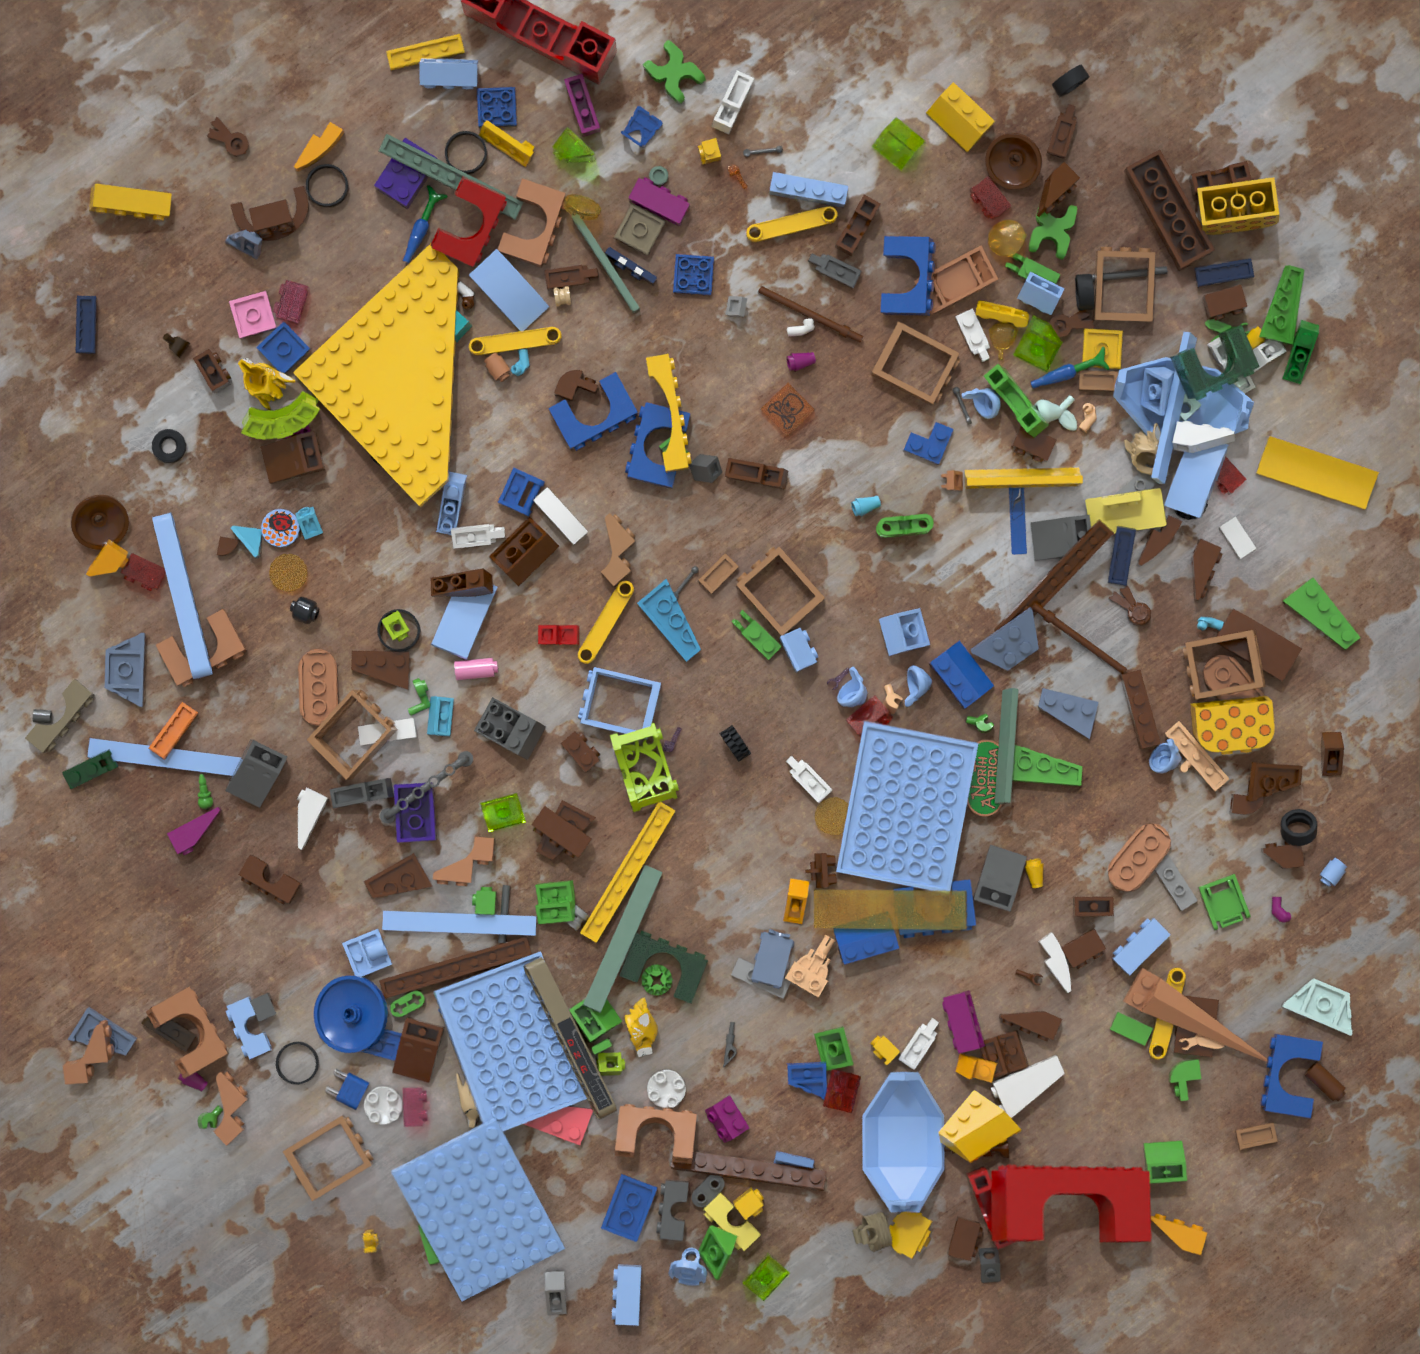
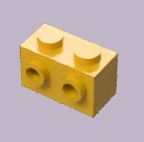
M751 1187L735 1199L733 1204L746 1220L751 1215L755 1217L763 1211L762 1206L764 1204L762 1200H764V1197L758 1189L753 1190Z

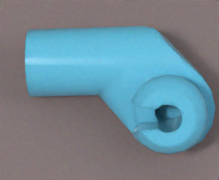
M527 348L518 350L519 361L511 367V372L514 375H522L530 366Z
M1200 617L1197 620V628L1206 630L1208 626L1221 630L1224 622L1212 617Z

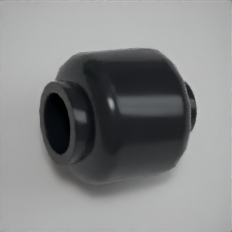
M299 597L297 601L293 600L291 603L290 611L294 620L310 624L312 621H316L320 608L316 601Z

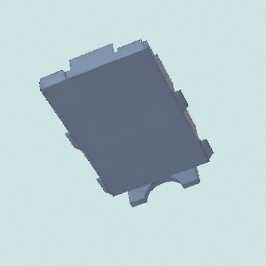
M769 929L768 933L761 932L759 950L754 959L756 961L751 978L752 982H759L769 986L773 985L777 989L781 988L785 970L789 966L788 958L790 951L794 946V941L789 939L790 934L779 933L772 929Z

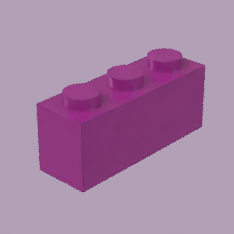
M583 74L564 79L582 137L601 132Z
M638 178L628 200L680 227L690 207V203L687 202L688 199L681 195L676 197L670 194L671 190L661 186L658 188L654 186V182L648 178Z
M970 990L944 997L942 1005L944 1011L948 1014V1027L953 1032V1045L958 1050V1054L985 1046Z

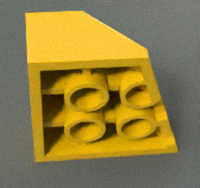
M974 1090L938 1134L942 1144L969 1163H972L988 1153L997 1144H1002L1013 1134L1021 1132V1129L1003 1109Z

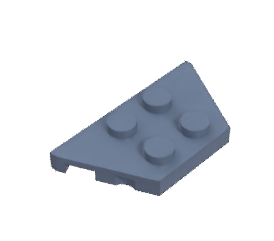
M1031 607L971 648L972 654L1008 671L1038 650Z
M140 633L133 638L106 649L104 688L139 707H143L146 633Z

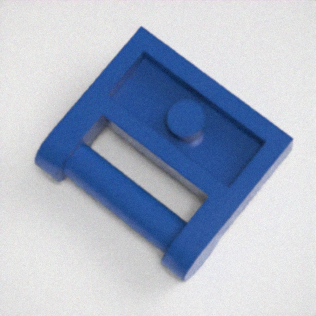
M513 468L498 503L530 517L532 512L530 510L534 503L533 499L537 497L545 481ZM530 481L534 485L524 507H521L518 504Z

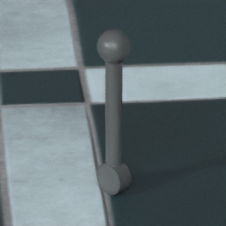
M777 146L776 148L752 151L745 149L743 154L745 157H749L751 154L781 153L783 147Z
M954 387L953 393L956 394L969 425L972 422L960 396V389Z
M697 566L692 567L691 573L679 588L673 592L676 599L692 576L698 573L699 568Z

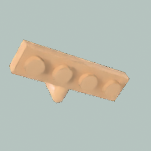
M1180 721L1164 733L1168 739L1174 740L1179 752L1186 759L1178 768L1181 773L1187 772L1188 768L1192 766L1214 792L1229 780L1228 776Z

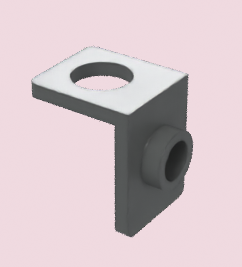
M996 1247L979 1249L981 1282H999L1000 1259L998 1249ZM993 1253L995 1256L992 1259H986L984 1254Z

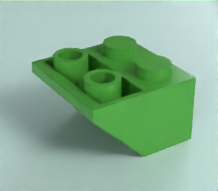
M585 999L569 1010L590 1044L622 1023V1020L607 999L601 1013L583 1006Z
M1182 1140L1143 1143L1145 1171H1150V1183L1187 1181L1186 1160Z

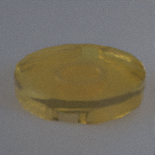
M570 194L564 199V208L573 216L578 214L584 220H595L601 213L599 204L588 197Z
M282 554L276 557L271 563L269 570L270 580L273 585L279 590L286 592L296 591L301 588L308 576L306 564L300 557L294 554Z
M829 797L823 800L815 811V822L818 828L829 835L843 833L849 804L838 797Z

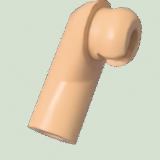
M1090 403L1084 404L1085 420L1079 425V428L1085 433L1097 420L1096 409Z

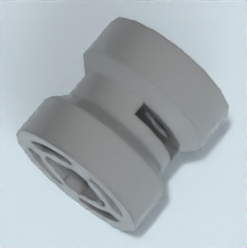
M575 904L574 921H567L566 923L577 931L581 927L582 921H586L589 915Z

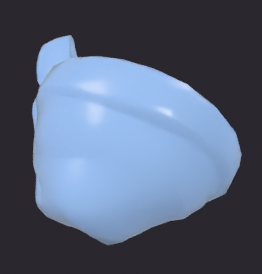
M976 388L961 394L963 399H973L974 406L982 417L991 419L998 415L1001 406L1000 395L991 388L979 390Z
M914 665L910 666L907 671L910 695L905 699L904 704L906 707L918 701L932 685L931 677L923 669Z
M851 667L849 672L852 679L842 686L837 695V701L844 707L864 704L868 694L863 684V678L855 667Z
M1168 739L1167 743L1158 745L1152 751L1149 765L1154 772L1160 774L1167 773L1175 769L1181 762L1182 758L1179 754V749L1173 739Z

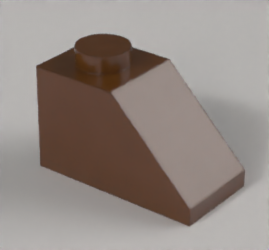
M1322 732V776L1342 775L1344 756L1342 733Z

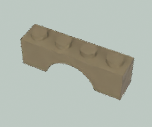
M74 679L62 693L66 703L63 717L52 725L37 723L25 737L42 753L47 751L50 753L57 745L55 741L59 736L62 738L68 732L69 728L67 727L71 722L75 723L81 716L80 711L84 707L88 708L94 700L92 697L95 694L77 679Z

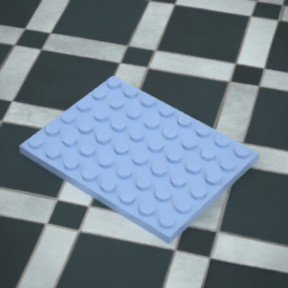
M864 721L836 872L950 894L978 743Z
M541 951L434 991L480 1120L484 1124L496 1118L502 1131L587 1099L524 971L523 966L539 957L543 958Z
M496 1118L392 1170V1175L461 1301L565 1249Z

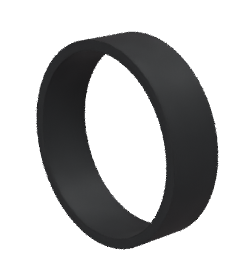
M461 131L455 133L447 141L445 146V158L448 165L454 167L449 162L447 156L448 147L450 143L455 138L462 135H471L476 137L481 141V143L484 146V158L476 168L472 170H460L466 174H472L480 170L485 164L487 159V148L483 139L476 133L471 131Z
M322 164L312 169L308 174L306 191L315 204L321 207H334L340 204L347 196L348 180L344 172L337 166ZM323 168H332L339 171L344 176L346 184L341 198L329 204L316 201L309 192L311 177L315 172Z
M394 609L382 616L378 623L377 633L381 643L386 648L402 652L409 650L417 643L420 636V625L416 617L410 612L403 609ZM396 611L409 614L417 624V636L414 642L403 649H394L387 646L382 640L380 633L381 620Z
M292 1042L285 1045L276 1057V1070L279 1076L290 1084L298 1085L308 1082L315 1076L319 1067L316 1051L304 1042ZM290 1045H304L315 1056V1070L305 1081H291L280 1071V1055Z

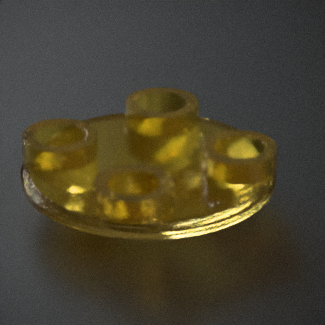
M1002 220L991 228L988 235V244L994 253L1000 256L1012 257L1023 246L1026 233L1018 222Z

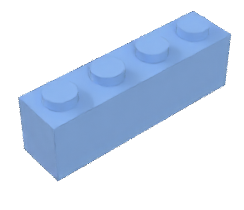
M773 172L769 194L844 208L848 186Z

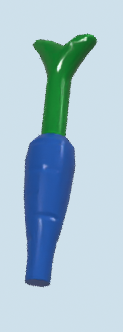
M427 185L429 201L421 219L416 220L413 226L406 253L402 260L408 264L428 232V220L435 204L440 200L448 198L445 194H438L430 185Z
M1102 346L1100 352L1093 359L1076 365H1063L1039 379L1031 381L1032 388L1069 380L1075 377L1077 372L1096 365L1109 370V365L1104 361L1105 347Z

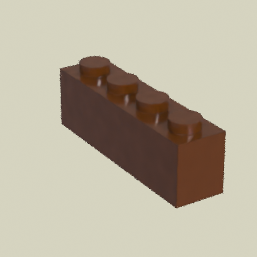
M1141 670L1120 675L1139 748L1144 749L1161 744Z

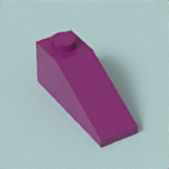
M217 807L167 833L177 854L183 853V855H187L194 851L193 847L199 843L221 813V807Z

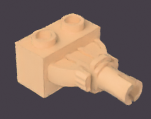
M827 935L823 938L813 957L811 955L814 950L810 949L807 955L802 956L797 962H793L785 976L787 980L818 998L828 982L826 980L828 975L827 966L831 960L827 958L824 964L823 962L834 942H836V940L831 938L826 946L830 938Z

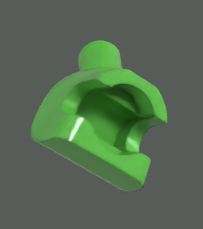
M986 713L978 718L967 716L966 723L976 725L977 730L981 733H989L994 728L992 722L989 724L984 723L988 719Z
M217 1105L211 1113H202L198 1117L199 1128L207 1129L208 1122L210 1123V1128H217V1117L222 1113L223 1109Z

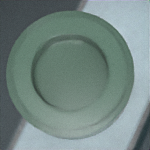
M656 166L651 169L649 179L654 182V185L662 186L668 180V172L664 167Z

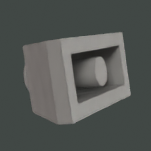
M564 1271L545 1272L547 1315L567 1314Z

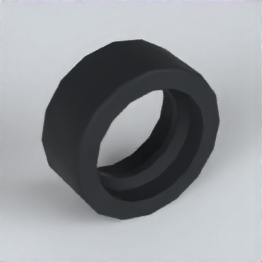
M1078 65L1054 81L1052 87L1059 97H1063L1082 85L1090 76L1083 65Z
M1078 274L1075 276L1076 303L1079 311L1094 309L1092 274Z
M1291 810L1285 813L1281 819V836L1291 845H1307L1316 838L1318 823L1316 817L1307 810ZM1301 822L1309 825L1310 829L1303 833H1296L1287 827L1292 823Z

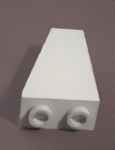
M1054 1055L992 1082L994 1087L991 1090L995 1099L999 1097L1001 1102L999 1107L1012 1118L1065 1073L1057 1055Z

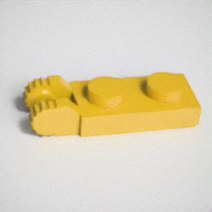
M981 300L977 303L975 315L983 319L992 318L1002 323L1010 322L1015 327L1021 328L1026 327L1028 324L1029 315L1023 310Z
M374 1229L366 1230L362 1236L365 1245L364 1252L377 1251V1245H379L378 1234H374Z

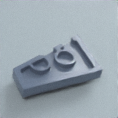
M1042 688L1038 707L1090 739L1099 702Z
M88 1007L68 1040L88 1045L95 1027L101 1021L108 1020V1026L110 1025L112 1029L110 1043L114 1046V1052L127 1055L137 1037Z

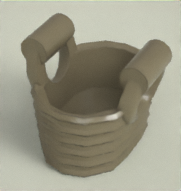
M883 1212L863 1216L862 1225L852 1230L856 1244H868L872 1252L884 1249L885 1247L888 1248V1246L892 1245L891 1232Z

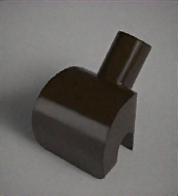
M168 333L163 336V340L169 343L170 350L179 358L190 345L189 342L180 337H172Z

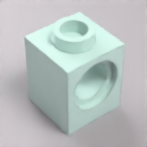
M1189 391L1184 395L1183 404H1187L1190 411L1188 413L1181 412L1179 421H1187L1201 407L1199 401Z

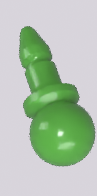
M200 774L198 781L200 788L198 805L201 809L208 810L213 805V799L210 796L211 792L207 789L204 775Z

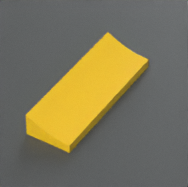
M1269 436L1266 440L1256 474L1365 510L1379 472Z
M1079 467L964 470L965 489L1080 487L1083 484V475H1081Z

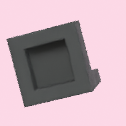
M699 454L691 462L692 464H689L695 481L712 483L723 473L717 456Z
M270 993L250 1000L259 1022L276 1015Z

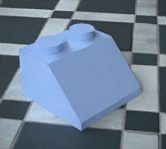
M1166 367L1145 368L1141 405L1160 416H1164L1166 413L1174 377L1172 370Z
M920 608L879 619L889 656L930 645Z
M798 628L780 636L779 639L796 673L817 663L816 658H818V654L814 647L810 648L808 644L810 638L806 630L802 631L801 628Z

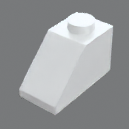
M1268 340L1243 356L1242 359L1251 373H1254L1285 353L1286 350L1280 342Z

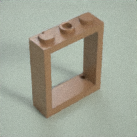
M1101 247V251L1096 250L1094 320L1153 322L1155 252H1151V248H1139V252H1131L1132 248L1120 247V251H1112V247ZM1103 257L1148 258L1146 313L1101 312Z
M898 321L871 375L932 406L934 402H939L943 394L940 392L942 386H947L952 377L948 374L952 368L956 369L961 359L957 358L958 352ZM902 332L951 356L931 396L882 371Z
M773 547L765 554L767 556L766 559L762 562L758 560L751 566L753 570L749 574L744 572L736 579L738 581L736 586L776 632L782 636L819 605L825 597L780 547L777 549ZM778 555L815 596L783 626L777 623L745 586Z
M1256 630L1185 643L1186 647L1183 648L1185 659L1188 658L1189 661L1187 674L1189 678H1192L1193 685H1190L1192 697L1195 696L1196 700L1266 687ZM1247 638L1255 683L1201 692L1193 648Z
M351 690L311 734L307 741L346 780H353L398 729L394 726L395 722L390 717H385L381 713L382 709L377 704H372L368 700V695L364 691ZM358 700L387 730L351 768L322 738L352 704Z
M343 1114L282 1151L312 1201L373 1165L372 1160L374 1158L369 1150L365 1151L362 1146L364 1141L360 1134H355L352 1127H354V1124L349 1116L345 1117ZM341 1124L362 1159L363 1164L317 1191L294 1151Z

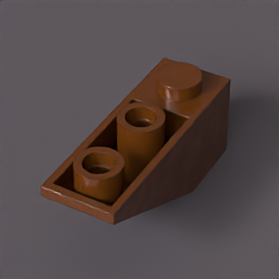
M1065 162L1045 180L1037 213L1038 217L1044 212L1049 214L1055 208L1053 205L1055 202L1057 204L1061 203L1066 197L1065 193L1068 192L1070 194L1077 187L1075 183L1080 177Z
M1203 539L1198 540L1191 556L1194 601L1204 598L1208 589L1205 588L1207 581L1212 580L1215 571L1212 569L1215 563L1219 564L1223 555L1220 552L1221 547Z
M484 568L431 578L432 597H476L493 593V575Z
M1045 1011L999 1015L1000 1018H1003L1002 1023L1011 1027L1013 1023L1019 1025V1030L1028 1034L1033 1031L1038 1034L1037 1038L1048 1042V1039L1054 1040L1062 1021L1061 1018Z

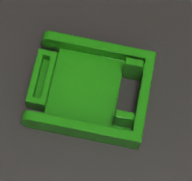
M1235 874L1198 887L1214 931L1218 930L1217 921H1219L1221 928L1244 920L1241 912H1244L1246 918L1251 917ZM1227 882L1228 889L1212 894L1210 887Z

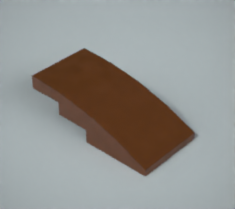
M1232 609L1216 637L1256 630L1263 671L1283 682L1302 648L1250 617ZM1247 638L1217 643L1242 660L1252 664Z

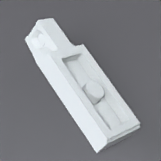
M971 309L955 316L970 351L974 355L978 354L982 362L989 360L990 357L986 351L990 348L974 310Z
M494 524L452 528L453 548L491 545V543L496 542V538L505 537L504 527L494 528Z
M792 756L786 760L792 767L789 772L818 803L832 791L806 762L801 760L798 763Z
M931 1018L927 1026L922 1024L898 1060L915 1070L935 1040L937 1033L934 1029L939 1022Z

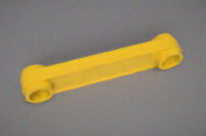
M826 206L753 224L747 228L746 236L751 242H760L832 224L836 221L838 214L834 207ZM832 211L834 218L828 220L824 217V213ZM752 229H757L760 232V236L753 238L749 232Z
M547 327L478 337L470 341L469 350L473 355L480 356L555 345L560 342L562 334L556 327ZM551 331L558 333V338L554 341L548 338V334ZM476 342H480L483 345L482 349L478 352L472 349L473 344Z
M621 581L617 585L578 652V659L582 663L589 664L595 659L634 592L631 582ZM623 584L631 587V591L628 594L624 595L620 592V587ZM584 650H589L592 653V657L588 661L581 658V653Z
M1172 968L1166 979V983L1181 994L1186 979L1185 972L1180 968ZM1175 971H1179L1182 975L1181 979L1177 982L1172 979V974ZM1156 1018L1149 1045V1055L1157 1060L1162 1059L1166 1055L1174 1025L1159 1018ZM1157 1045L1162 1047V1054L1160 1056L1153 1054V1048Z

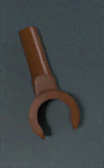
M1018 969L1015 973L1030 979L1031 983L1035 985H1040L1034 981L1036 976L1043 978L1041 974H1030Z

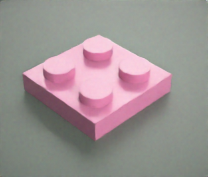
M266 291L229 301L240 339L277 328Z

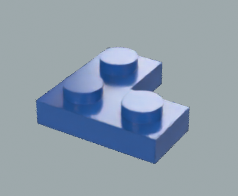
M936 422L929 439L911 432L904 451L939 465L953 429Z

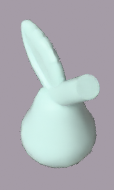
M1069 395L1060 406L1044 399L1035 403V408L1047 423L1058 419L1064 428L1071 431L1077 429L1074 415L1066 410L1075 401L1072 396Z

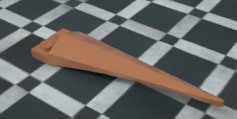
M1141 968L1123 1000L1125 1003L1141 1012L1263 1061H1268L1267 1058L1164 980Z

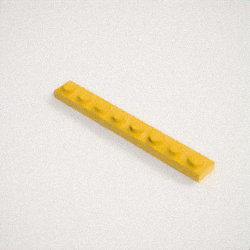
M658 802L581 930V934L597 943L675 813L674 809L662 802Z

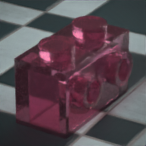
M423 1086L403 1087L404 1127L424 1126L425 1122L428 1121V1112L424 1110V1102H427V1091H424Z

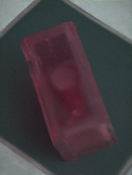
M286 280L285 284L282 283L279 289L280 301H276L273 313H276L275 317L298 325L310 288L290 280Z

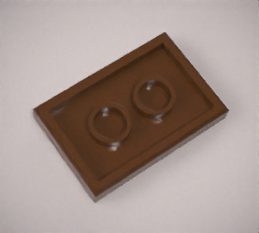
M1185 996L1217 1020L1219 1000ZM1176 1026L1174 1053L1212 1057L1213 1048L1197 1044L1188 1050L1181 1049L1182 1047H1187L1188 1043L1186 1040L1183 1042L1179 1040L1195 1037L1196 1033Z

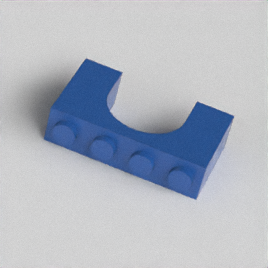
M884 236L883 255L887 258H908L914 260L919 267L920 277L917 285L907 293H881L882 314L930 316V311L933 309V300L930 297L931 292L934 290V281L931 280V276L935 270L932 255L936 251V244L932 238Z
M616 372L599 381L610 402V413L601 424L587 426L580 423L575 418L566 399L549 408L570 450L575 449V451H578L586 446L585 443L592 440L594 442L603 437L602 433L606 431L611 433L620 428L619 424L624 421L628 424L636 419L635 416L638 412Z
M646 402L645 407L641 406L639 417L642 420L641 424L636 425L634 436H637L636 444L632 443L629 454L633 456L631 462H627L625 473H628L627 477L629 479L672 489L677 471L666 473L665 466L652 462L644 452V442L651 432L662 428L672 430L671 411L668 407ZM679 410V415H683L685 426H681L682 433H686L691 413Z
M970 879L952 881V910L944 920L939 922H928L920 917L915 906L913 887L893 889L898 932L904 938L915 937V933L922 932L923 936L934 935L936 930H941L942 933L953 932V928H961V931L972 930V926H976Z
M1274 1034V1037H1271L1269 1048L1272 1049L1271 1056H1268L1266 1064L1269 1072L1268 1076L1265 1075L1263 1083L1266 1091L1265 1095L1262 1094L1260 1102L1263 1110L1311 1118L1314 1099L1291 1095L1285 1092L1279 1083V1071L1282 1065L1292 1058L1320 1061L1322 1041Z

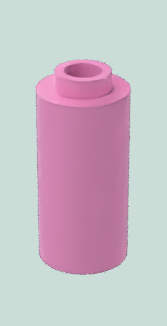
M493 658L454 661L456 681L495 677V673H498L497 661H493Z

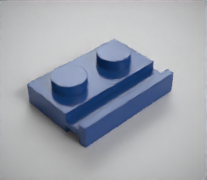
M385 1029L380 1039L372 1047L361 1052L395 1061L401 1033Z

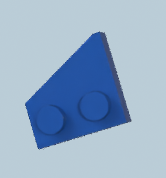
M826 1062L787 1063L789 1085L796 1088L799 1087L805 1092L813 1093L821 1097V1099L827 1100Z

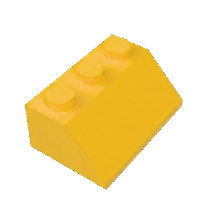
M954 82L926 112L966 152L981 139L995 122Z

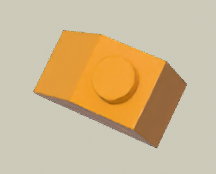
M109 539L88 568L86 575L95 576L116 572L119 567L123 568L126 565L128 551Z
M790 878L783 921L802 924L809 881Z

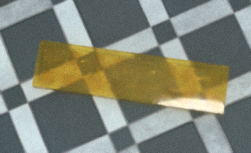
M815 889L814 928L967 930V891Z

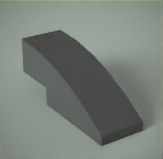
M391 778L329 789L333 808L394 797Z

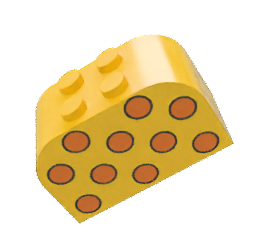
M1274 177L1197 188L1202 230L1208 235L1261 229L1279 223V207Z
M1267 696L1190 703L1194 737L1208 751L1221 752L1222 755L1233 754L1235 750H1240L1241 753L1252 752V749L1267 745L1273 738L1275 731L1273 703Z

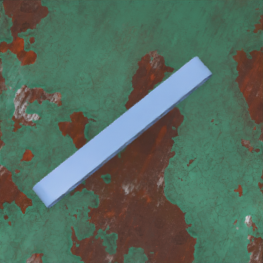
M172 513L152 517L193 679L212 675V667Z

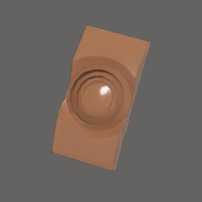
M982 245L934 270L931 276V280L934 281V290L931 292L930 297L933 300V309L930 311V314H935L999 280ZM919 278L914 280L916 285L919 281Z

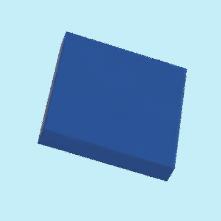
M515 87L477 88L478 127H482L486 120L497 127L517 126Z
M676 254L673 293L711 295L714 257Z

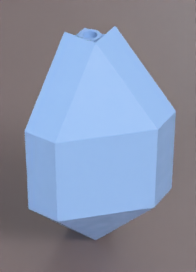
M1164 357L1119 370L1113 397L1146 435L1147 431L1153 433L1155 423L1158 424L1160 431H1162L1165 415L1160 416L1141 405L1145 368L1166 367L1175 372L1176 359ZM1191 364L1185 394L1189 391L1199 401L1201 407L1187 421L1201 426L1202 424H1208L1218 429L1222 427L1229 428L1235 434L1248 429L1249 417L1254 402L1219 370ZM1182 404L1181 412L1188 413L1190 411L1189 406Z
M891 1072L862 1115L863 1171L891 1213L904 1211L919 1213L944 1171V1144L940 1142L938 1134L944 1126V1114L918 1072Z

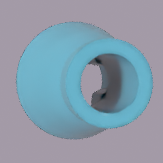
M878 496L855 498V501L851 502L854 515H860L861 517L881 506Z

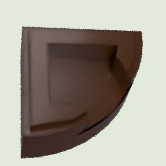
M220 536L217 556H224L234 551L240 540Z

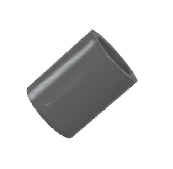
M33 710L34 723H51L52 710Z

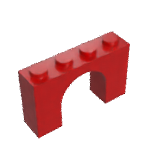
M462 176L455 195L480 208L483 215L482 225L475 234L469 237H458L438 228L430 245L433 249L474 267L475 263L478 264L483 254L481 250L483 246H487L491 237L489 233L492 228L495 229L499 221L497 216L500 211L503 212L507 201H505V195Z
M983 1166L966 1173L992 1238L991 1179L987 1169ZM993 1241L997 1249L1015 1243Z

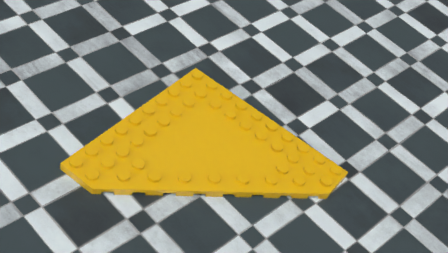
M431 245L427 246L293 372L420 507L449 481L452 388L454 383L456 342L455 322L458 302L459 269L444 253L433 249Z

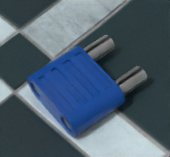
M336 1069L334 1075L345 1081L340 1091L327 1086L325 1092L336 1097V1101L356 1110L369 1086V1082L351 1073L346 1074Z

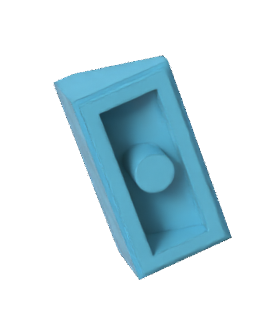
M431 696L427 728L428 735L450 737L454 698Z

